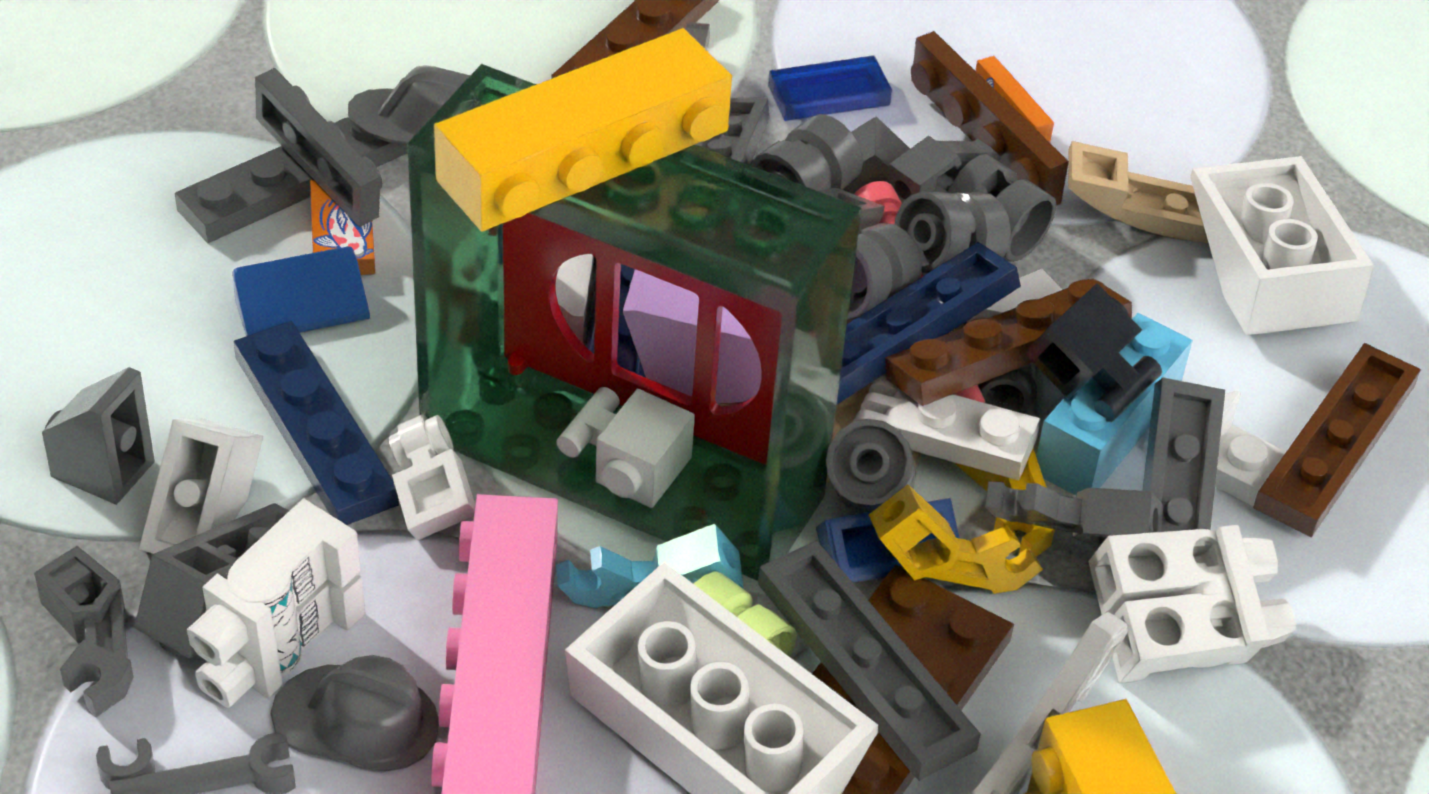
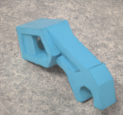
M715 524L658 545L653 561H631L602 546H598L590 550L591 570L577 569L569 559L556 564L557 586L575 604L596 609L600 606H615L663 562L667 563L691 583H695L704 575L716 571L726 575L741 588L744 587L739 550Z

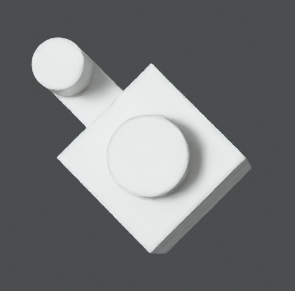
M600 387L559 436L557 446L565 455L577 457L588 443L595 445L596 482L607 487L617 496L631 498L653 508L692 458L695 414L638 388L619 412L614 414V410L620 404L619 397L611 389Z

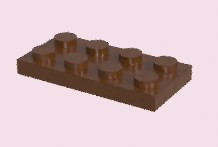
M897 564L894 565L868 599L871 605L961 711L1011 641L1014 623L925 578L914 581L909 573ZM820 662L812 675L861 711L822 662ZM878 732L842 794H903L915 776Z

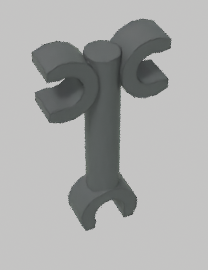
M282 733L267 734L257 739L251 746L248 755L155 772L152 747L146 738L137 739L139 755L132 764L126 766H119L112 762L108 745L100 746L96 754L100 780L106 788L110 789L111 794H198L254 783L257 789L266 794H284L296 788L293 764L279 767L267 766L275 760L290 758L287 734Z

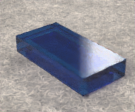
M875 55L769 70L768 87L784 121L809 118L818 114L829 115L891 104L892 88Z

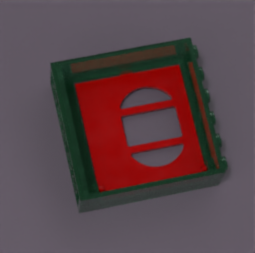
M481 64L407 143L419 416L424 414L429 419L438 415L442 419L450 434L454 448L453 451L665 542L715 524L739 550L742 575L758 581L760 566L788 554L825 496L828 473L826 459L828 447L832 442L862 208L698 145H692L653 161L646 166H641L592 186L585 191L575 193L481 232L436 181L434 124L537 85ZM585 254H592L597 261L594 354L578 339L569 327L561 312L556 295V277L561 264L573 257ZM621 264L694 292L699 297L692 396L628 371L618 365ZM723 307L737 319L748 333L756 348L761 365V383L757 394L743 403L731 406H720L715 400ZM600 387L611 389L619 397L620 404L614 410V414L619 412L637 388L695 414L692 458L653 508L631 498L617 496L607 487L596 482L595 445L588 443L577 457L565 455L557 446L559 436Z

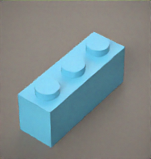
M1137 313L1133 320L1142 331L1119 353L1131 366L1136 364L1143 356L1154 358L1162 368L1161 376L1113 422L1105 421L1106 418L1098 414L1094 409V403L1106 391L1093 378L1069 400L1064 397L1043 423L1036 455L1043 478L1077 496V492L1086 488H1100L1150 428L1155 383L1163 377L1182 381L1193 342L1192 339Z

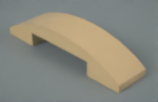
M1071 141L1068 149V188L1083 201L1118 221L1147 232L1181 240L1208 243L1192 185L1128 172V153Z

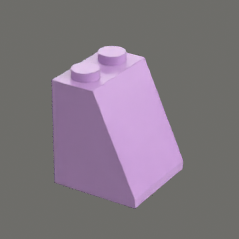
M635 269L623 314L645 376L650 380L692 396L699 297L694 292ZM821 289L815 338L817 341H819L820 327H827L829 321V304L824 289ZM723 307L715 400L717 404L745 402L755 396L759 390L761 383L760 360L748 333L737 319Z

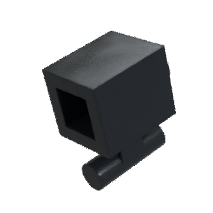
M1098 283L1060 316L1024 352L1030 361L1068 400L1093 378L1106 391L1094 403V409L1098 414L1106 418L1105 421L1113 422L1162 374L1160 364L1150 356H1143L1136 364L1131 366L1119 353L1142 329L1129 316L1126 308L1118 300L1110 297Z

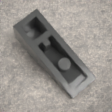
M273 503L152 554L134 628L157 640L164 650L172 654L186 656L189 659L198 655L189 643L187 629L207 611L202 587L217 573L227 579L229 570L235 561L283 518L289 510Z

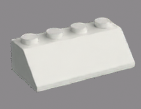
M665 562L565 649L570 696L691 794H842L878 733L877 723Z

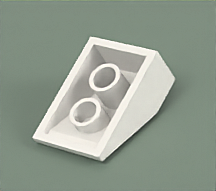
M1302 156L1192 168L1190 178L1222 293L1246 335L1359 321L1374 264Z

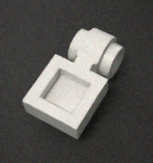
M422 414L399 424L398 432L389 436V443L393 455L402 471L393 474L392 477L408 531L417 540H420L473 517L475 514V502L463 463L453 451L454 448L450 434L442 419L438 415L428 419Z

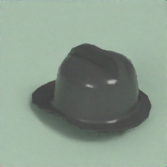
M417 66L400 80L395 89H370L356 94L348 102V116L356 127L378 139L402 144L435 145L434 124L476 108L479 82L471 75L436 66Z
M376 655L356 657L342 665L327 664L301 672L288 680L276 694L270 713L275 733L287 734L289 747L306 754L383 772L407 768L423 759L434 746L439 730V717L435 704L421 688L417 687L416 680L406 668L390 658Z

